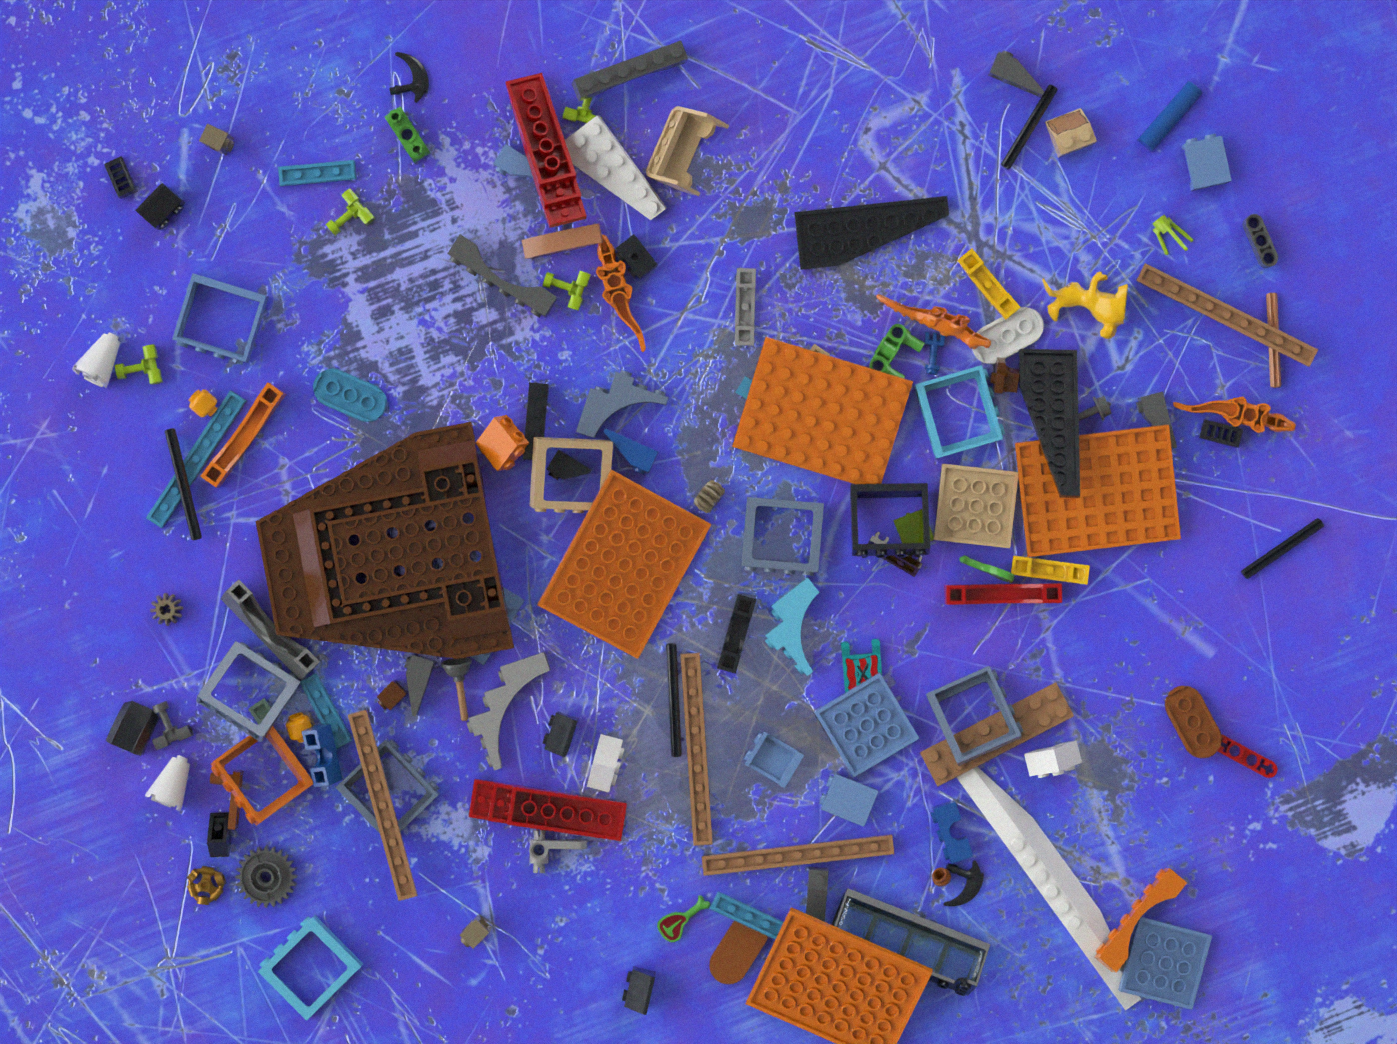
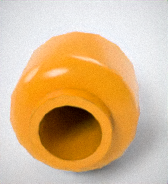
M206 389L196 390L188 400L190 402L189 408L202 418L207 415L211 417L218 409L216 407L217 399Z
M300 712L290 715L285 726L291 740L304 742L301 731L312 727L309 717Z

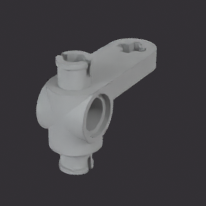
M533 830L534 839H530L529 863L533 864V873H538V867L540 868V873H545V864L549 863V849H587V840L545 839L546 830H541L540 835L539 830ZM536 845H542L545 849V852L543 854H537L534 851V847Z

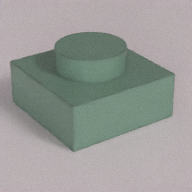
M263 698L248 710L257 723L260 724L272 707Z

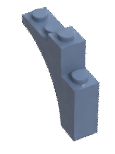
M621 370L620 373H615L609 394L605 393L606 389L595 386V389L590 388L576 432L595 438L603 423L620 409L638 403L666 405L668 397H665V392L656 389L654 393L647 391V386L638 383L636 387L632 386L634 378L631 377L632 373Z

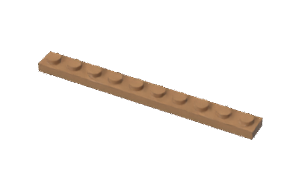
M1146 263L1136 280L1307 367H1310L1318 349Z
M700 653L681 654L693 846L712 845Z
M366 709L348 714L398 901L418 896L368 711Z
M892 834L705 855L702 856L703 874L706 876L894 854Z

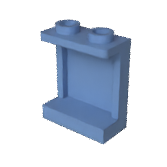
M1216 134L1204 136L1205 139L1200 141L1197 138L1186 140V144L1182 145L1191 183H1189L1191 191L1232 181L1222 136L1216 137Z
M763 731L762 734L758 733L753 742L756 744L753 750L749 749L744 757V760H746L745 765L785 788L804 754L766 731Z
M834 773V776L830 775L826 784L829 787L827 793H823L819 801L821 810L864 827L878 790L837 773Z

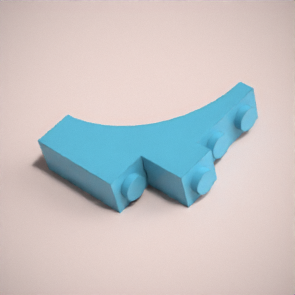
M808 577L771 605L773 607L772 614L777 620L781 618L783 621L765 634L767 637L765 642L771 649L775 647L777 651L784 646V654L789 660L793 658L796 661L795 667L801 675L805 673L807 676L813 670L803 653L801 626L809 604L820 593Z

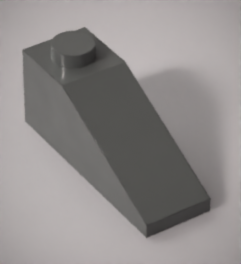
M1007 51L997 53L988 76L1040 98L1043 96L1045 91L1016 58H1013L1012 53Z
M1163 392L1138 398V402H1136L1138 413H1142V417L1150 426L1168 424L1171 448H1177Z
M416 654L407 657L404 668H407L406 677L412 716L415 717L418 715L435 664L434 660Z
M808 867L806 914L825 922L828 868Z

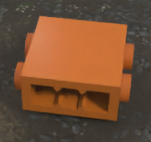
M507 415L493 418L475 444L490 461L492 467L497 471L510 470L515 466V461L525 452L529 442L524 437V434L514 425L512 419Z

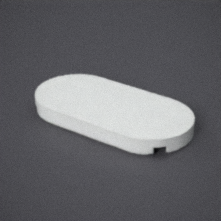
M1021 307L1006 320L1001 317L982 327L977 333L989 339L991 346L989 348L979 346L976 349H972L973 354L983 363L995 364L997 357L1006 359L1018 352L1019 349H1024L1040 338L1043 332L1044 323L1041 315L1034 309Z

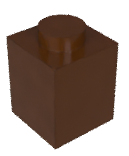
M394 679L377 696L379 699L378 704L385 710L387 708L392 710L408 692Z

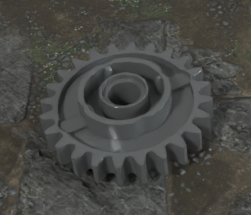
M268 845L265 846L264 850L259 846L257 847V852L253 849L250 850L251 856L248 854L244 855L246 861H239L242 867L236 868L240 872V874L235 876V878L240 879L236 886H242L239 893L245 892L244 899L250 897V904L257 901V907L264 903L265 908L268 907L269 903L275 907L276 901L280 904L283 903L282 897L285 899L289 898L287 892H294L291 886L297 885L293 881V879L298 877V875L293 874L297 867H291L294 860L288 861L289 854L283 856V849L276 852V846L269 850ZM263 872L270 873V881L263 880Z

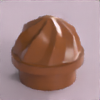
M937 868L934 870L932 880L935 885L942 887L951 881V873L947 869Z

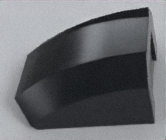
M134 701L125 702L110 729L106 741L133 754L142 756L145 753L159 717L154 713V710Z

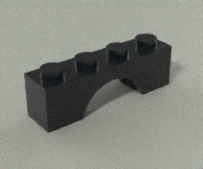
M529 382L525 438L529 444L523 453L524 460H532L534 437H545L549 384Z
M737 594L717 669L736 674L755 607V598Z

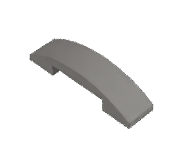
M737 268L735 345L754 346L756 268Z

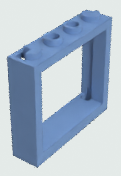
M192 273L172 339L177 341L176 345L185 348L189 344L195 346V351L206 354L208 350L214 352L213 356L221 359L228 356L232 358L231 362L241 365L243 361L249 363L269 297ZM199 284L260 302L244 355L183 337Z

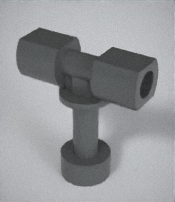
M167 701L152 706L155 714L159 712L166 729L162 731L163 736L152 740L156 750L169 746L171 742L178 739L181 741L194 735L190 725L180 729L177 726H172L166 711L169 708Z

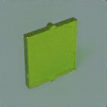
M922 509L913 513H906L905 516L893 520L902 543H924ZM929 526V529H930V542H931V541H933L934 536H933V533H932L931 528H930V526Z

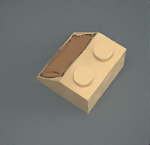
M1081 108L1045 121L1058 158L1097 142L1091 124Z

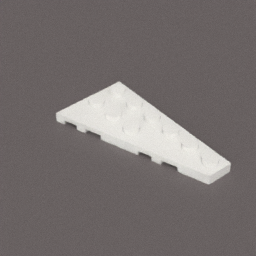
M599 115L565 139L573 165L645 217L652 220L667 209Z

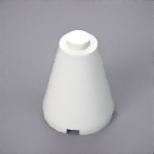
M110 332L103 334L75 363L72 370L78 375L80 372L83 373L82 375L85 380L99 387L104 386L106 388L119 350V337Z
M177 755L176 758L172 757L146 792L145 797L152 796L151 800L170 808L171 806H177L176 810L181 811L190 764L187 763L188 759Z

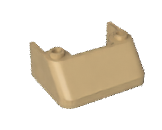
M676 106L669 114L646 169L647 176L682 192L699 196L700 192L690 188L693 178L691 174L687 173L691 160L701 138L707 139L712 136L716 126L728 129L729 125L708 113Z

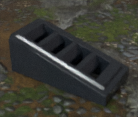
M122 156L104 164L118 198L122 199L138 191ZM118 163L121 164L120 167H118V168H116V169H114V170H111V167H112V166H114V165H116V164H118ZM121 170L124 171L123 174H120L116 177L114 176L115 173ZM124 177L127 178V180L121 183L117 182V180L122 179ZM129 183V187L123 190L120 189V187Z
M1204 419L1199 438L1238 448L1243 429ZM1209 425H1211V434L1210 436H1206ZM1219 427L1218 438H1214L1216 429ZM1226 429L1228 430L1226 439L1222 440L1224 430ZM1232 431L1236 432L1233 442H1230Z

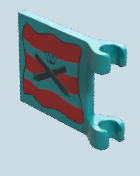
M872 639V653L850 655L849 643L847 641L841 642L845 692L879 672L882 675L879 639Z

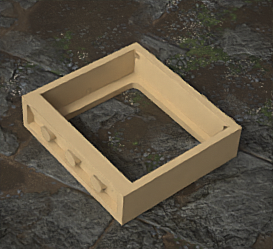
M534 437L529 506L535 508L537 512H546V509H554V512L564 513L566 509L573 510V513H584V510H589L593 502L544 500L546 451L550 447L600 449L602 451L601 488L612 468L613 442L597 439Z

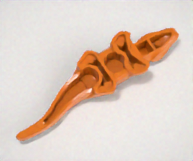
M602 235L603 243H599L597 248V255L602 262V266H598L596 270L597 276L603 281L605 287L602 297L614 308L619 318L635 333L640 349L644 352L646 345L643 333L629 307L633 288L625 281L626 265L621 260L616 262L614 247L609 242L607 236Z
M877 294L876 296L880 302L892 308L895 312L901 313L903 317H910L911 320H916L920 324L928 326V328L939 331L943 336H955L971 349H976L979 346H984L985 348L991 346L989 339L974 332L967 326L970 322V318L959 314L955 316L947 313L945 308L934 306L932 310L909 307L883 295Z
M1245 397L1209 401L1199 405H1185L1173 402L1175 408L1192 413L1219 414L1233 427L1243 424L1250 426L1257 433L1264 432V427H1268L1275 432L1294 431L1296 427L1293 421L1287 419L1282 414L1269 413L1271 408L1268 404L1247 403Z

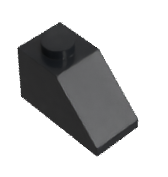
M559 449L547 467V470L550 471L548 475L556 480L559 478L568 479L581 476L592 471Z
M229 812L210 813L207 837L210 857L230 856L231 830L228 829Z

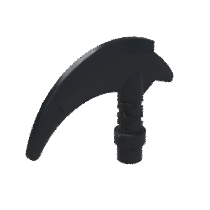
M396 52L395 55L403 59L410 67L413 81L407 85L390 87V94L399 95L400 93L412 91L415 94L414 102L417 103L422 98L424 92L428 93L429 81L426 70L413 56Z
M975 860L972 861V868L968 871L959 868L956 864L947 863L945 869L967 880L960 895L943 904L944 906L965 904L979 892L983 883L984 873L980 872Z

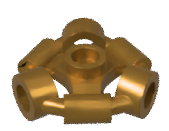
M202 866V868H194L187 876L188 891L190 896L195 898L197 904L209 905L213 900L217 901L224 892L222 889L224 884H226L225 877L222 872L216 871L213 867ZM201 873L203 876L198 884L193 883ZM213 875L218 887H215L212 883L211 877ZM200 891L210 893V897L198 894Z

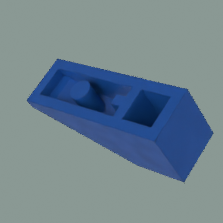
M605 428L604 433L627 461L634 466V471L643 475L645 471L649 473L658 451Z

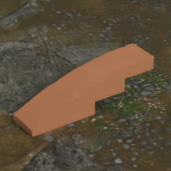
M600 224L562 230L522 240L525 259L603 243Z

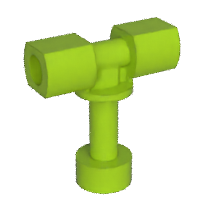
M592 97L583 100L582 107L578 106L577 110L565 107L562 119L588 123L597 116L593 115L592 110L589 109Z
M349 188L341 195L349 204L346 207L348 211L335 222L330 220L325 225L336 236L341 232L339 228L353 216L355 218L360 217L366 226L376 218L366 207L364 208L361 205L360 199Z
M579 271L577 280L572 281L570 284L555 279V274L547 272L542 286L550 289L552 285L569 291L568 295L571 298L568 307L579 311L583 300L581 296L584 287L588 286L591 274Z
M156 345L143 346L145 358L141 359L139 364L125 366L123 363L116 364L115 371L118 380L127 378V374L143 371L144 374H148L151 385L163 383L161 370L157 368L156 363L158 358Z

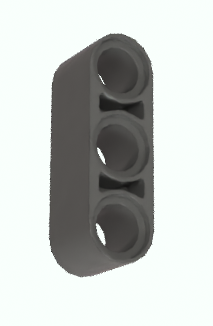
M1251 214L1243 220V229L1258 264L1263 268L1272 267L1278 261V254L1261 216ZM1250 219L1256 220V228L1249 226L1248 222ZM1257 236H1261L1264 239L1263 246H1259L1256 243ZM1265 254H1269L1272 257L1270 264L1264 261Z

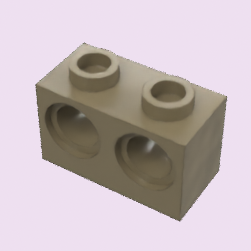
M210 124L206 125L199 139L205 146L224 155L227 152H231L235 144L233 142L234 138L230 134Z
M478 914L460 933L462 938L460 940L466 947L469 948L471 946L474 949L490 933L492 927Z

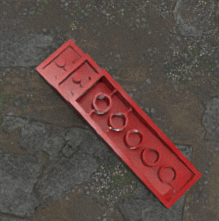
M538 73L506 81L505 85L549 228L586 219L587 215L581 200L582 195L576 180V172L543 74Z
M474 779L468 817L513 826L621 841L627 803Z

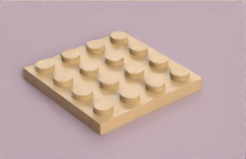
M942 464L933 540L1010 548L1018 472Z

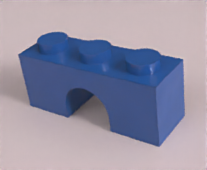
M314 725L301 731L305 749H314L317 753V763L314 767L310 768L314 787L330 786L342 780L331 725Z
M952 800L932 807L934 812L930 814L933 823H938L939 830L936 832L939 841L944 842L945 848L942 850L945 859L955 863L974 857L968 838L966 836L953 838L949 832L951 825L961 820L956 802Z

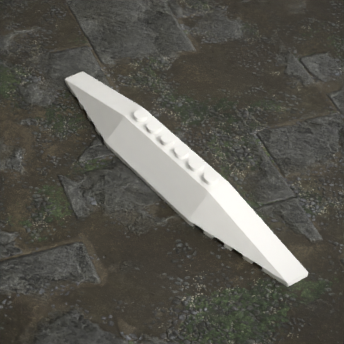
M979 767L956 777L1123 1008L1127 1010L1141 1000L1140 996L1118 990L1125 963L1115 973L1111 972L1094 958L1097 954V948L1102 943L1105 944L1109 939L1107 936L1110 930L1100 909L1034 818Z

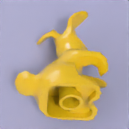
M1100 271L1093 276L1089 290H1084L1078 282H1071L1059 290H1052L1045 279H1042L1045 291L1049 296L1056 298L1054 302L1047 306L1048 314L1053 321H1058L1061 307H1085L1098 322L1104 325L1103 329L1100 330V336L1105 339L1114 337L1117 327L1124 324L1128 284L1119 286L1116 294L1100 292L1097 288L1098 282L1108 279L1107 275L1102 274Z

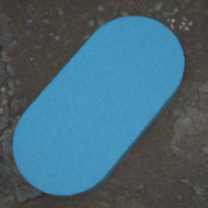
M332 368L322 371L314 380L313 390L317 400L323 405L363 422H373L382 417L386 411L387 398L382 389L360 378Z

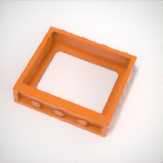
M273 726L265 738L269 740L297 778L298 783L261 811L257 812L254 810L224 768L227 763L257 743L258 740L249 735L211 763L212 772L216 777L220 776L224 782L222 784L225 790L234 795L236 805L245 810L247 813L245 816L248 821L256 826L313 785L312 778Z

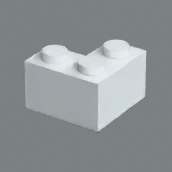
M600 735L587 787L609 792L611 785L615 786L621 764L617 761L618 759L622 760L625 749L621 748L623 740Z
M1077 740L1063 742L1048 748L1036 749L1024 754L1029 775H1038V778L1047 777L1049 773H1052L1053 776L1061 775L1064 771L1076 769L1075 765L1082 763Z

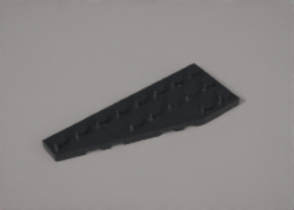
M947 196L794 212L800 270L840 266L949 216Z
M1019 349V388L1059 497L1080 498L1077 350Z

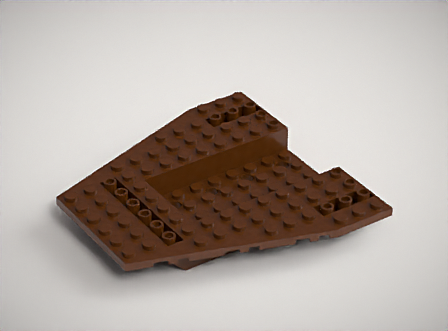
M472 422L415 432L357 464L348 471L307 492L298 499L255 521L276 635L454 659L514 648L501 574L498 571L486 508V494ZM466 513H471L474 516V521L471 524H466L463 520ZM429 520H433L436 523V528L433 531H427L425 528V524ZM392 527L398 531L397 537L393 539L387 535V531ZM352 535H358L360 538V542L356 546H352L349 542ZM473 551H479L481 554V559L478 562H473L470 558ZM436 558H440L443 561V566L440 569H435L432 565L433 560ZM399 565L405 568V573L401 577L396 576L394 573L395 568ZM359 573H365L367 576V580L363 584H359L356 580Z

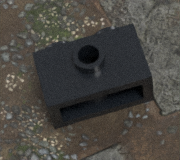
M635 234L616 247L618 251L616 256L619 260L629 265L630 268L627 270L633 278L638 277L640 280L658 266Z

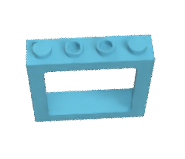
M982 365L914 385L935 459L1003 439L1002 435H1005L1002 424L998 423L997 419L1000 416L997 405L993 406L992 398H994L992 387L987 385L986 380L989 377L986 368L983 369ZM973 378L978 385L990 432L961 442L941 446L926 392Z
M316 915L312 918L308 916L300 924L302 928L298 932L294 930L287 937L289 941L285 945L281 943L273 951L275 955L271 959L266 957L259 964L262 968L258 971L306 1021L363 965ZM309 931H313L347 965V970L310 1006H306L273 973L272 968Z

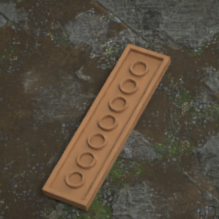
M1055 682L1012 705L1015 712L1013 718L1015 722H1020L1023 729L1021 739L960 766L957 765L946 739L921 751L920 754L937 787L1073 718L1074 715L1057 683ZM1001 711L953 736L960 751L964 753L1007 734L1009 728Z

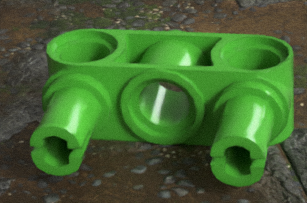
M401 106L384 116L414 163L430 154L429 149ZM405 130H411L413 136L411 139L405 140L402 137V133Z
M895 324L888 330L878 345L869 363V368L873 369L874 361H880L883 364L882 372L905 378V375L891 367L890 362L894 359L901 344H905L920 352L925 343L911 335V332L903 325ZM900 328L902 330V337L895 338L892 335V330Z

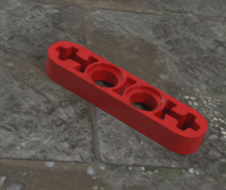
M1222 735L1221 742L1227 744V741H1230V743L1226 746L1225 752L1222 751L1224 749L1222 746H1220L1217 752L1264 777L1272 778L1277 774L1278 768L1273 761ZM1234 745L1240 749L1237 756H1231L1229 752L1230 748ZM1252 754L1255 755L1256 763L1248 765L1246 762L1247 757ZM1261 762L1266 766L1271 764L1273 771L1265 774V769L1259 767V770H1256Z

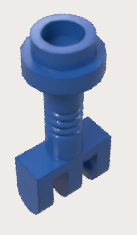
M925 332L924 345L930 346L929 365H925L926 374L937 375L938 371H940V366L936 365L938 347L944 346L945 336L940 334V340H937V332H933L931 340L929 339L930 333Z

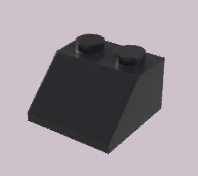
M161 183L135 211L155 229L159 230L160 228L164 229L170 223L169 219L174 214L178 215L183 210L185 202L167 185Z
M558 711L555 715H551L548 725L552 727L550 733L545 734L542 743L546 745L545 750L566 758L579 718Z
M634 966L632 971H628L626 982H629L628 990L624 989L622 1001H625L624 1007L647 1015L656 971Z

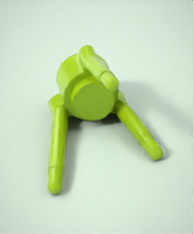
M1165 214L1152 223L1155 227L1153 232L1156 234L1165 255H1168L1169 252L1160 232L1162 234L1169 232L1185 251L1188 248L1171 228L1173 227L1186 239L1193 242V239L1177 226L1170 217L1167 218Z

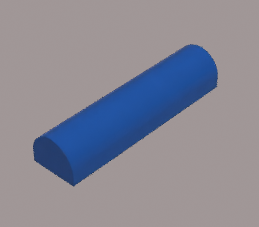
M1188 81L1137 140L1152 152L1203 94L1202 91L1195 84Z

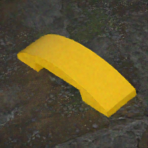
M973 248L957 260L972 282L1005 320L1021 308L988 270Z
M1013 556L1011 573L1018 576L1087 585L1090 566Z

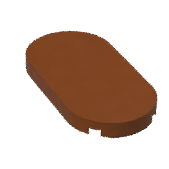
M1178 686L1172 689L1165 699V710L1185 749L1196 758L1213 756L1221 746L1222 735L1201 694L1189 686Z
M733 921L711 955L709 967L712 976L723 984H734L740 981L766 943L768 936L737 921Z

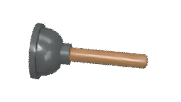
M467 657L448 659L441 663L446 674L453 677V681L456 682L462 721L468 720L463 681L465 680L464 675L469 672L472 659Z

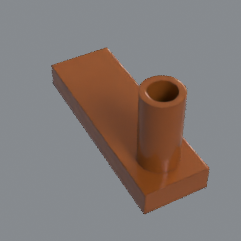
M235 770L229 776L242 792L244 771ZM211 772L210 784L223 785L222 783L224 782L220 776L216 777ZM231 793L228 829L236 830L239 825L240 808L236 805L235 797Z

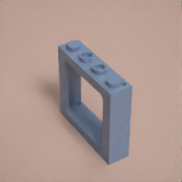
M747 497L741 566H745V570L756 571L757 567L764 568V572L775 573L776 569H783V573L795 574V571H802V575L814 576V572H818L824 503ZM757 506L813 511L810 559L808 563L757 560L752 557Z
M235 641L197 695L196 702L254 739L262 742L299 688L301 682L294 674L284 672L280 665L267 661L266 657L261 653L251 651L247 644ZM238 655L244 656L286 683L285 689L259 725L251 722L211 695Z
M990 666L926 694L958 766L1022 738L1021 733L1023 729L1019 721L1015 722L1013 715H1015L1014 709L1011 704L1007 705L1004 699L1007 697L1003 686L999 688L997 683L999 677L995 669L991 671ZM986 682L1004 717L1009 732L962 753L939 702Z
M387 738L378 746L380 758L386 752L391 753L426 790V794L398 820L400 831H402L440 794L438 791L440 788L434 781L431 780L429 782L425 778L426 773L420 767L416 768L411 763L413 760L408 754H402L398 750L399 745L393 739L389 741ZM360 763L336 789L379 832L375 813L351 788L364 774Z

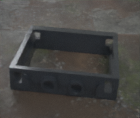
M928 483L850 485L852 556L885 558L887 555H895V557L903 558L907 555H914L915 557L929 555ZM922 497L924 543L858 544L857 498Z

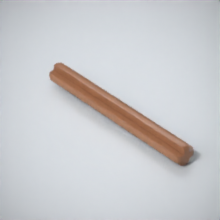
M1267 293V324L1279 330L1277 293ZM1269 348L1270 387L1279 388L1281 387L1280 353Z

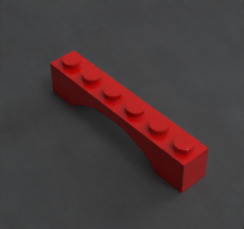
M1062 584L944 585L945 604L1062 603Z

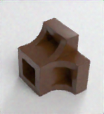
M997 357L995 372H991L990 383L993 384L994 393H1017L1019 369L1008 367L1005 358Z

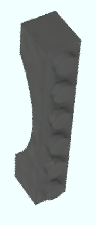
M678 41L573 80L572 86L578 102L633 79L684 64L688 57L682 41Z
M462 235L458 236L447 253L451 256L450 261L458 266L462 263L467 267V272L474 276L479 274L483 277L482 281L489 286L496 285L499 287L498 292L506 297L510 294L516 298L514 300L515 303L523 308L527 305L531 308L530 312L539 318L541 315L546 317L558 299L557 296L541 286L522 287L500 279L486 266L478 246Z
M240 580L236 581L225 591L221 600L300 681L314 670L320 661L306 647L296 643L288 636L276 635L275 624L261 609L253 593Z

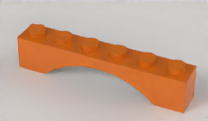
M267 382L237 430L212 459L200 477L214 487L220 488L287 394Z
M1164 868V870L1160 869L1155 875L1156 880L1153 884L1150 883L1143 890L1144 895L1141 899L1138 898L1131 906L1133 909L1129 914L1123 915L1119 921L1121 923L1117 929L1114 928L1107 937L1109 939L1105 944L1102 943L1097 948V954L1094 958L1111 972L1117 973L1128 959L1130 937L1140 917L1157 903L1176 898L1187 884L1172 869Z

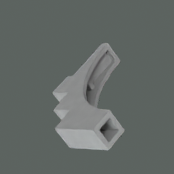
M545 651L501 666V671H498L501 682L505 681L506 685L484 692L483 702L485 707H489L490 710L469 717L470 722H467L469 732L474 733V736L482 734L483 738H480L483 749L487 748L489 756H486L489 767H493L494 771L503 767L499 752V734L505 711L515 694L525 684L551 670Z

